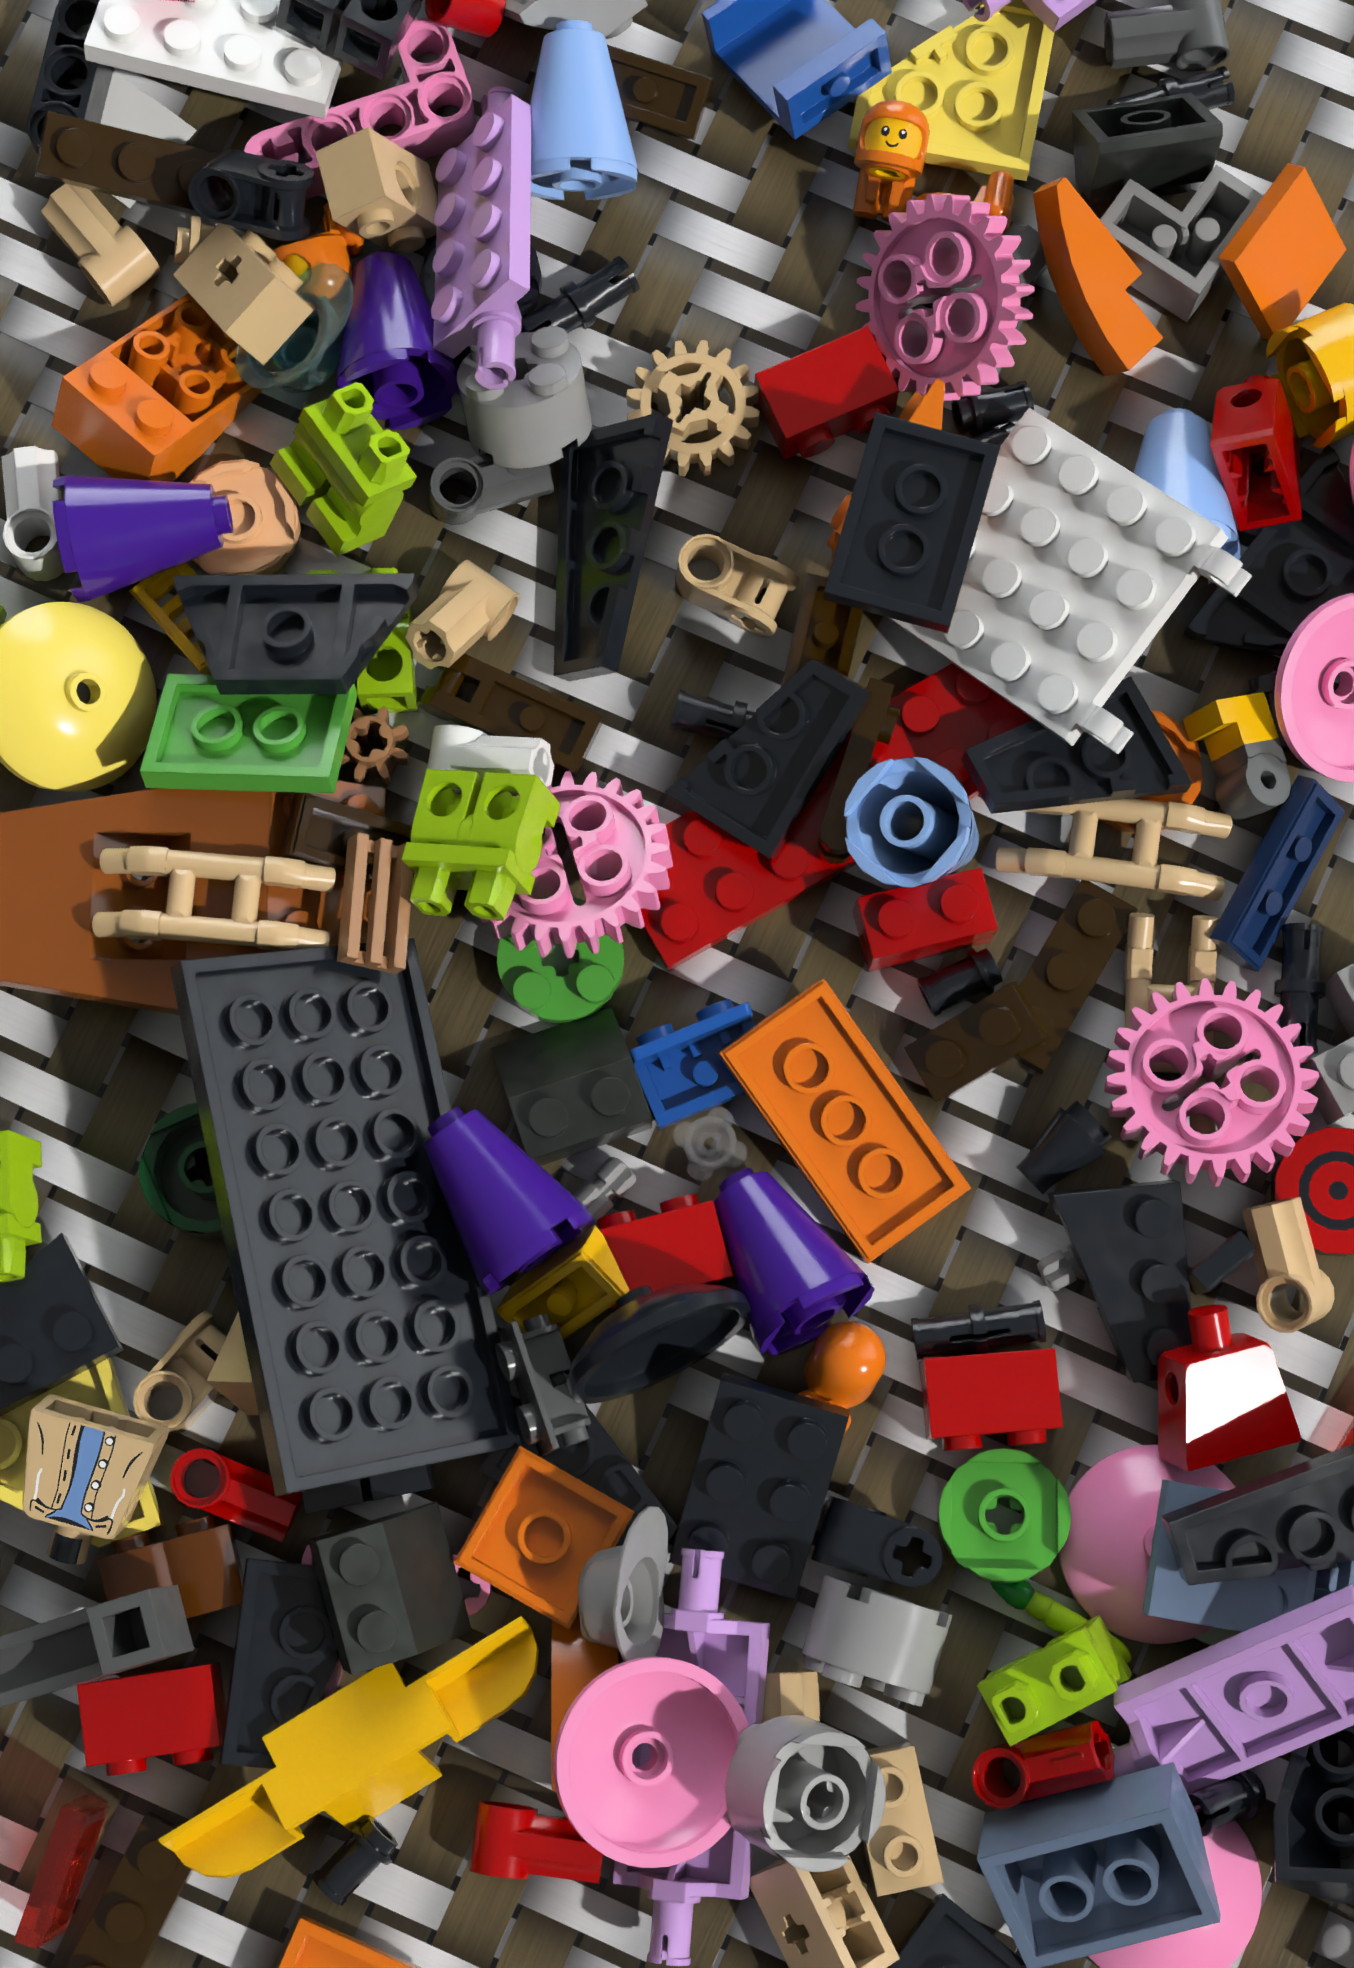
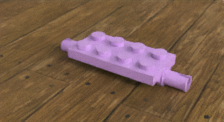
M496 86L488 90V96L483 95L481 98L482 117L476 124L474 131L457 148L452 147L448 149L441 157L436 168L435 178L438 181V204L434 215V224L437 226L436 254L432 264L433 271L435 272V299L431 308V317L434 319L433 348L454 359L467 346L477 345L475 379L482 387L490 390L503 389L508 386V380L513 382L516 377L515 337L521 333L522 319L517 301L530 290L532 106L519 99L517 93L512 89Z
M681 1548V1555L683 1556L678 1608L671 1609V1613L663 1614L661 1643L655 1657L679 1659L706 1670L722 1682L733 1694L741 1706L749 1726L752 1724H762L770 1623L724 1619V1613L718 1612L724 1552ZM642 1743L634 1749L632 1762L635 1767L643 1766L649 1760L650 1748L647 1743ZM730 1827L726 1834L708 1850L680 1864L659 1868H641L617 1861L614 1862L613 1884L640 1887L648 1891L647 1898L654 1900L650 1948L647 1954L648 1962L661 1964L662 1960H666V1965L688 1966L691 1964L690 1944L693 1908L695 1903L701 1902V1897H721L743 1900L749 1897L753 1844L733 1827Z
M1353 1585L1120 1685L1118 1690L1114 1692V1707L1128 1724L1131 1735L1128 1743L1113 1749L1115 1755L1114 1778L1174 1762L1187 1794L1353 1726Z

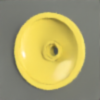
M73 602L40 604L23 610L5 621L0 626V762L23 781L41 789L62 793L81 792L102 787L128 771L139 759L148 744L157 709L153 673L146 655L135 638L123 625L106 613L93 607ZM79 682L85 683L90 690V700L87 704L81 702L77 696L76 690Z

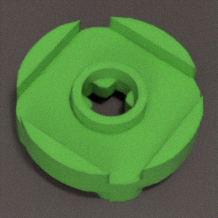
M573 897L574 903L578 906L586 903V901L580 898ZM510 933L499 940L497 949L498 973L505 992L522 1010L530 1013L532 1017L542 1022L560 1025L598 1012L603 1008L602 1005L611 999L623 977V945L613 941L607 934L599 937V953L596 954L590 951L585 942L577 943L575 952L579 955V962L569 964L568 975L556 976L553 966H543V957L541 959L535 940H532L523 950L518 951L515 949Z
M992 1449L977 1454L956 1469L942 1490L938 1503L937 1521L942 1542L958 1567L967 1570L981 1580L1008 1584L1028 1580L1053 1562L1067 1541L1071 1525V1508L1066 1490L1058 1478L1055 1479L1051 1471L1041 1465V1461L1031 1454L1015 1449ZM998 1498L1009 1499L1011 1510L1021 1511L1022 1522L1012 1524L1008 1535L997 1533L996 1524L987 1522L985 1518V1511L995 1509Z

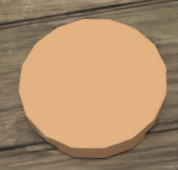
M240 459L218 462L199 472L190 483L212 484L216 496L227 495L233 520V533L223 534L224 545L222 548L190 560L192 564L206 575H271L278 571L294 553L301 532L299 506L275 471L273 473L268 468L260 467L259 463Z

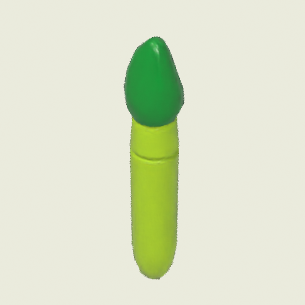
M1025 1580L1008 1584L990 1582L992 1588L1007 1604L1016 1609H1025L1032 1617L1042 1621L1043 1624L1061 1635L1089 1621L1059 1602L1053 1601L1052 1598L1038 1591L1035 1592L1031 1584ZM1111 1634L1128 1664L1132 1659L1129 1649L1122 1641Z

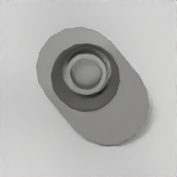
M647 1506L643 1509L630 1526L624 1544L598 1551L586 1562L579 1576L578 1604L580 1630L583 1637L589 1642L619 1649L624 1662L641 1657L655 1656L661 1643L664 1615L663 1586L668 1552V1527L666 1517L659 1507Z

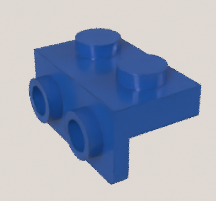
M726 999L698 1011L695 1014L698 1020L697 1023L674 1031L672 1024H665L651 1029L636 1038L639 1047L630 1050L629 1053L658 1130L745 1095L717 1053L755 1026L752 1020L753 1012L748 1002L734 1007L731 999Z

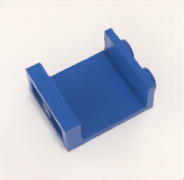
M717 0L711 7L702 12L711 54L794 140L892 73L886 32L872 18L855 29L827 0Z

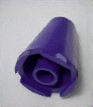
M380 250L370 253L355 265L349 292L336 381V390L356 382L362 383L374 399L371 414L375 419L388 420L390 430H403L428 424L444 416L452 408L451 398L455 392L460 395L457 383L458 370L454 360L433 348L434 319L431 317V307L411 261L406 257L392 251Z
M77 475L60 476L53 480V488L65 492V499L52 501L53 515L65 573L78 571L83 586L71 588L73 596L78 602L94 600L222 548L224 545L223 534L233 533V520L227 495L216 496L212 484Z
M458 1106L446 1112L428 1126L427 1130L432 1138L424 1145V1150L478 1283L487 1295H491L508 1286L509 1283L505 1278L516 1270L519 1273L524 1272L526 1274L581 1234L583 1231L580 1227L594 1222V1218L586 1206L479 1110L475 1109L464 1114Z
M746 1168L730 1175L719 1185L718 1188L721 1193L715 1199L714 1206L738 1290L745 1295L751 1307L748 1323L752 1337L762 1354L768 1349L771 1355H780L815 1341L820 1333L829 1327L827 1322L841 1309L844 1310L849 1319L871 1299L875 1289L868 1276L768 1172L754 1173L751 1168Z

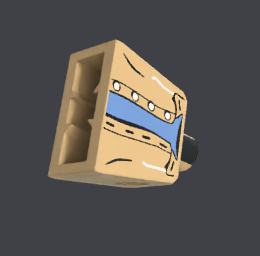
M49 1394L31 1409L23 1511L30 1518L54 1524L47 1550V1555L50 1558L66 1564H84L87 1560L92 1536L115 1539L126 1527L167 1440L169 1427Z

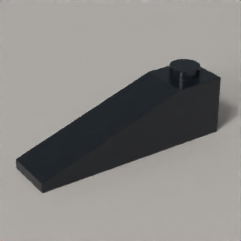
M1354 1725L1292 1751L1273 1812L1275 1883L1335 1903L1354 1904Z

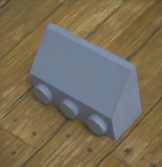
M1174 1762L1116 1777L1109 1781L1027 1801L1009 1809H998L985 1813L977 1861L1027 1968H1042L1220 1922L1221 1913L1199 1819Z

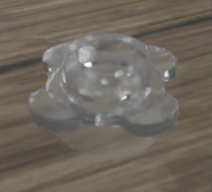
M715 1107L709 1111L708 1116L701 1117L693 1123L682 1121L674 1130V1142L676 1145L683 1147L689 1160L687 1172L697 1181L710 1179L713 1171L727 1165L739 1167L746 1160L747 1148L744 1143L737 1141L735 1132L731 1127L733 1116L725 1108ZM708 1138L714 1139L717 1144L715 1149L707 1150L704 1147L705 1140Z

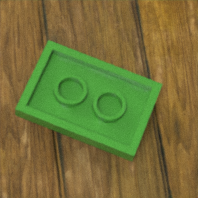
M167 674L140 769L145 787L334 794L357 699L355 684L351 686L346 694L220 695L212 675Z

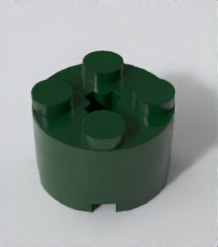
M197 1103L187 1104L164 1116L150 1133L151 1136L145 1146L143 1155H141L138 1168L140 1185L151 1208L166 1222L195 1238L222 1240L224 1237L214 1186L208 1185L202 1179L197 1180L196 1178L205 1172L203 1162L208 1159Z

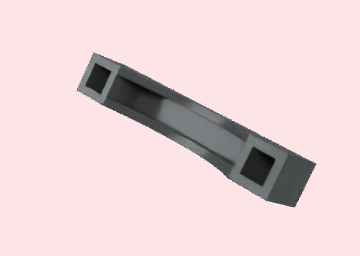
M178 1584L140 1591L0 1636V1708L194 1651Z

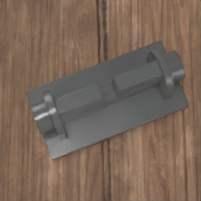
M548 1313L524 1320L523 1324L526 1333L521 1334L517 1321L509 1323L498 1332L501 1342L495 1345L500 1370L506 1381H515L522 1405L516 1408L521 1433L527 1444H536L539 1456L546 1455L560 1448L557 1436L561 1435L564 1447L590 1439L586 1426L592 1424L585 1404L573 1400L566 1383L556 1387L552 1385L549 1375L570 1369L571 1363L558 1323L551 1325Z

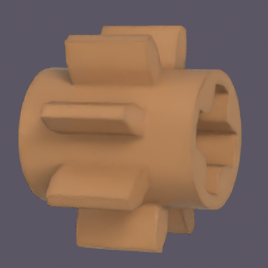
M382 707L376 716H363L358 708H354L353 717L355 721L350 725L346 742L347 749L344 750L340 768H346L354 764V779L357 784H364L369 776L381 777V780L388 786L391 784L389 772L396 764L409 766L410 764L408 754L396 746L405 742L410 737L406 725H398L390 729L389 713L386 707ZM375 736L380 737L384 750L373 749L369 757H364L359 746L360 743L371 745Z

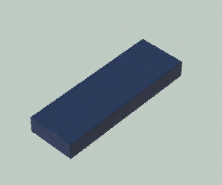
M1300 775L1296 777L1289 797L1282 803L1210 936L1241 968L1259 972L1282 930V926L1288 919L1345 813V810L1316 779Z

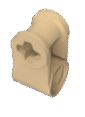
M711 534L696 535L686 541L680 550L675 575L677 589L686 600L727 618L736 626L750 633L763 637H772L777 629L774 619L787 591L795 590L799 583V577L787 566L768 557L755 555L721 539L719 536ZM706 559L715 563L720 569L721 574L713 580L703 581L694 577L689 571L688 566L696 560ZM762 589H767L761 602L756 604Z
M204 1310L182 1330L169 1347L167 1353L140 1381L134 1391L133 1406L137 1417L140 1420L169 1427V1435L181 1433L189 1428L213 1400L221 1395L220 1392L206 1382L215 1361L201 1349V1345L206 1344L219 1355L227 1336L213 1325L214 1316L209 1311ZM166 1386L178 1387L183 1396L181 1410L172 1419L165 1421L156 1420L150 1407L151 1399L155 1392Z

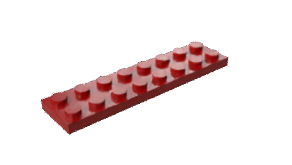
M952 663L891 698L889 705L901 708L889 745L876 742L870 764L876 765L889 759L895 760L907 757L927 758L952 772L963 785L969 800H971L980 793L961 760L965 750L1033 719ZM853 728L776 858L764 856L693 810L666 824L673 860V867L667 869L670 887L665 890H657L661 906L659 910L641 908L645 925L643 930L667 971L672 970L857 864L852 856L844 863L830 864L821 858L817 850L821 824Z

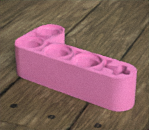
M428 18L414 20L398 45L404 84L330 108L325 119L309 115L261 131L251 137L245 146L244 152L275 160H289L299 163V156L305 154L307 159L305 165L314 171L313 185L307 188L306 199L326 193L316 151L367 127L377 132L385 125H400L403 129L394 136L384 137L422 160L443 154L452 147L457 148L474 131L476 120L471 87L450 32L446 26L434 23ZM432 52L440 55L437 60L430 63H421L415 60L422 53ZM445 105H453L460 108L458 113L449 117L438 116L434 113L438 108Z

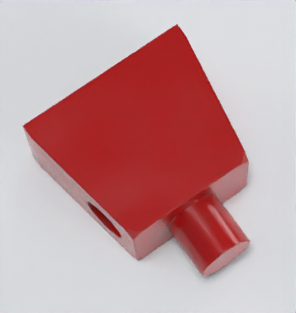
M1254 375L1245 379L1242 384L1223 387L1216 393L1210 448L1239 531L1301 520L1299 439L1281 381L1266 375ZM1263 457L1264 472L1271 471L1268 477L1258 476L1254 472L1256 463Z
M1205 1305L1189 1310L1187 1313L1192 1344L1164 1351L1158 1358V1450L1160 1458L1189 1472L1300 1442V1431L1269 1344L1245 1333L1231 1334L1228 1310L1225 1305Z

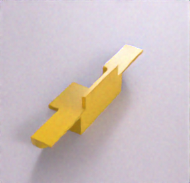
M521 1615L408 1686H405L393 1662L372 1669L263 1736L262 1740L276 1767L159 1838V1842L173 1851L186 1867L206 1877L231 1878L254 1869L304 1838L305 1836L299 1825L322 1811H325L349 1831H351V1826L355 1822L363 1824L369 1817L376 1818L443 1776L439 1767L421 1751L422 1749L446 1734L456 1743L508 1712L527 1694L537 1674L539 1654L532 1628Z

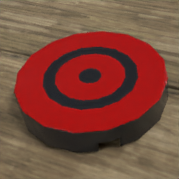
M1326 1127L1300 1137L1295 1142V1147L1289 1157L1282 1155L1271 1176V1201L1301 1197L1314 1251L1319 1255L1347 1256L1354 1253V1129Z

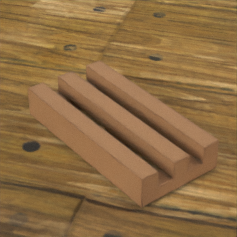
M360 832L348 837L337 962L397 974L406 969L411 909L410 894L414 872L401 860L405 843L400 846L392 845L393 840L380 838L373 841L369 840L368 834ZM369 856L374 858L371 894L368 895L366 917L368 918L366 952L359 951L367 858Z

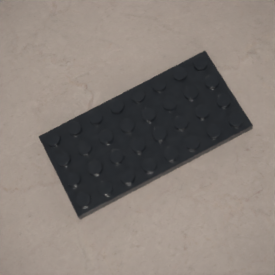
M414 938L408 939L406 969L397 974L337 962L338 946L184 960L170 967L275 1497L522 1445L509 1383L504 1378L496 1357L495 1345L500 1343L491 1298L478 1283L424 1150V1145L432 1138L427 1130L428 1126L451 1109ZM360 943L359 951L366 952V943Z

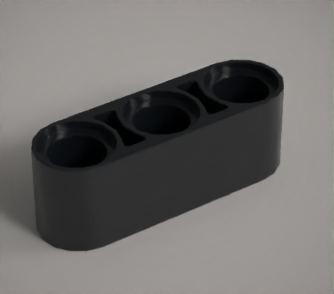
M59 0L55 8L27 120V133L37 156L44 116L47 111L101 123L114 67L85 60L84 42L87 34L76 33L82 26L92 23L100 0ZM85 79V82L76 89H62L70 80Z

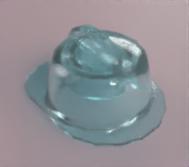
M322 263L307 269L299 276L304 283L297 292L314 311L264 365L238 345L235 363L239 376L251 387L265 390L279 387L288 393H304L313 391L323 385L335 373L340 360L344 333L343 327L347 323L353 306L354 287L349 274L337 264Z

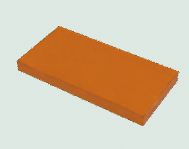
M824 978L819 979L717 1053L865 1263L869 1264L971 1189L968 1182Z

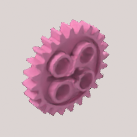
M927 194L926 200H909L906 202V212H891L888 215L892 230H875L873 233L877 244L881 248L879 253L863 254V259L873 269L871 276L857 278V284L869 290L868 299L856 304V310L869 312L870 321L863 327L868 326L872 335H875L876 343L883 357L887 358L886 364L892 376L899 377L898 388L901 392L917 391L925 396L936 378H939L945 382L944 401L960 400V397L980 395L981 385H996L999 382L996 368L1013 367L1015 364L1007 347L1009 345H1025L1027 341L1023 334L1016 329L1018 321L1033 319V313L1021 307L1020 303L1022 297L1035 292L1034 286L1022 284L1019 280V275L1031 263L1030 260H1014L1012 254L1022 239L1020 236L1002 235L1008 219L1005 216H989L990 204L987 202H971L969 195ZM983 279V284L969 292L954 293V288H970ZM933 303V308L916 309L905 316V312L918 304Z
M566 771L560 786L552 787L550 785L547 788L561 804L555 823H561L564 827L586 903L581 906L574 903L551 827H545L542 834L540 859L536 868L531 872L535 876L531 895L514 894L504 921L480 918L482 923L491 922L497 939L506 937L511 933L515 949L518 951L523 950L532 940H535L539 955L543 958L549 954L554 944H562L563 951L568 959L573 957L577 943L585 942L593 954L599 953V937L606 934L618 944L624 942L620 926L624 923L639 929L645 926L641 908L659 910L661 906L657 890L669 889L670 881L667 869L673 867L666 825L660 823L657 808L654 804L644 807L640 790L635 789L624 795L621 781L618 778L613 779L602 789L599 787L596 772H591L586 777L583 785H575L571 772Z
M1203 978L1198 994L1194 996L1190 995L1182 982H1177L1174 987L1171 1003L1158 992L1152 993L1148 1004L1151 1014L1137 1007L1131 1010L1129 1023L1133 1030L1123 1027L1118 1028L1114 1043L1122 1050L1109 1051L1106 1061V1067L1118 1073L1107 1076L1104 1092L1122 1095L1111 1102L1109 1115L1110 1117L1118 1118L1129 1116L1128 1121L1122 1128L1121 1139L1128 1140L1141 1136L1144 1141L1138 1158L1143 1160L1155 1152H1159L1164 1156L1160 1173L1163 1175L1170 1172L1176 1163L1185 1165V1179L1188 1184L1193 1183L1199 1169L1208 1170L1213 1186L1219 1187L1225 1170L1230 1168L1236 1178L1241 1183H1245L1251 1173L1252 1161L1265 1173L1270 1172L1275 1163L1273 1151L1289 1157L1295 1147V1142L1290 1134L1304 1136L1310 1122L1302 1114L1312 1113L1318 1101V1097L1305 1090L1315 1087L1319 1078V1072L1300 1068L1310 1060L1314 1050L1312 1046L1293 1047L1292 1045L1302 1028L1300 1024H1291L1281 1028L1277 1022L1284 1007L1278 1004L1264 1013L1258 1009L1261 991L1257 989L1245 1001L1236 999L1237 989L1235 981H1229L1223 995H1214L1208 978ZM1210 1031H1221L1232 1038L1235 1046L1229 1049H1218L1207 1042L1204 1034ZM1251 1052L1257 1053L1260 1059H1254L1240 1066H1235L1240 1058ZM1158 1062H1167L1174 1065L1182 1077L1174 1081H1164L1152 1073L1150 1066ZM1227 1072L1221 1089L1214 1082H1210ZM1201 1075H1203L1209 1083L1201 1086L1194 1092ZM1248 1082L1261 1084L1270 1092L1272 1099L1265 1102L1251 1100L1243 1093L1241 1085ZM1187 1097L1182 1105L1172 1111H1165L1162 1108V1104H1169ZM1193 1114L1206 1115L1216 1123L1218 1131L1211 1134L1198 1133L1189 1126L1186 1118Z

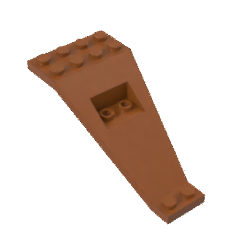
M337 780L334 794L308 793L385 817V788ZM154 788L1 812L0 986L179 1015L170 967L184 960L277 952L276 950L258 949V947L168 939H161V941L140 939L138 943H135L126 937L95 936L92 921L97 912L151 910L166 913L170 875L168 877L142 876L141 880H138L132 874H104L100 868V854L105 848L155 846L180 851L266 858V856L281 857L294 794L297 793ZM336 873L335 884L331 893L303 888L292 889L268 886L261 883L257 921H279L298 924L299 927L328 931V946H338L344 875ZM196 878L192 916L231 919L235 881ZM365 882L360 943L367 942L368 918L366 913L368 895L371 894L372 885L368 882Z

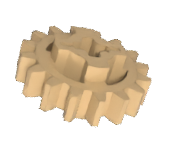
M681 340L675 341L674 356L669 359L659 350L652 352L654 370L650 371L646 368L637 367L635 370V383L640 389H627L626 394L627 406L634 409V411L627 414V420L651 415L653 402L658 404V411L673 420L664 465L670 459L677 461L678 475L684 477L689 470L690 463H699L700 470L704 476L711 475L713 459L719 458L728 467L733 465L734 450L732 446L735 445L748 450L751 445L752 435L746 428H755L759 424L760 411L751 407L758 403V386H744L749 380V367L743 364L731 369L729 367L731 350L728 348L723 349L716 358L708 355L709 348L706 340L700 341L696 353H687L686 347ZM723 386L732 398L735 409L734 415L729 413V406L719 401L720 391ZM704 397V410L694 408L690 414H685L682 419V406L691 409L697 402L700 403Z

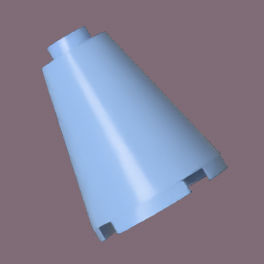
M566 20L556 24V31L546 34L543 38L530 101L532 106L531 196L550 200H564V191H584L586 200H599L618 197L632 192L636 189L639 171L605 36L593 30L592 23L587 21Z
M1175 408L1164 411L1161 415L1152 419L1146 427L1134 474L1222 528L1228 539L1221 549L1239 560L1240 540L1229 499L1210 448L1211 434L1207 422L1187 409Z
M907 757L895 760L889 759L877 763L857 780L845 802L844 816L847 817V838H845L848 852L863 872L884 884L901 888H913L929 884L965 866L971 861L977 851L979 832L968 795L963 785L947 768L927 758Z

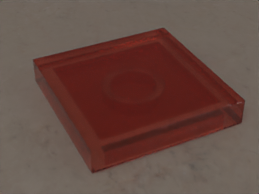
M84 1795L61 1806L13 1942L38 1949L67 1930L110 1806H107V1801L90 1795Z

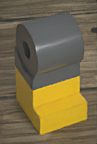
M1264 692L1215 700L1182 719L1190 742L1204 740L1217 777L1215 785L1216 800L1226 814L1237 821H1248L1286 801L1291 790L1290 776L1285 763L1287 761Z

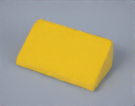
M593 1226L511 1285L495 1311L508 1324L517 1321L521 1334L526 1333L523 1324L524 1320L548 1313L551 1325L558 1323L562 1339L564 1340L614 1305L620 1297L629 1292V1288L603 1234L596 1226Z

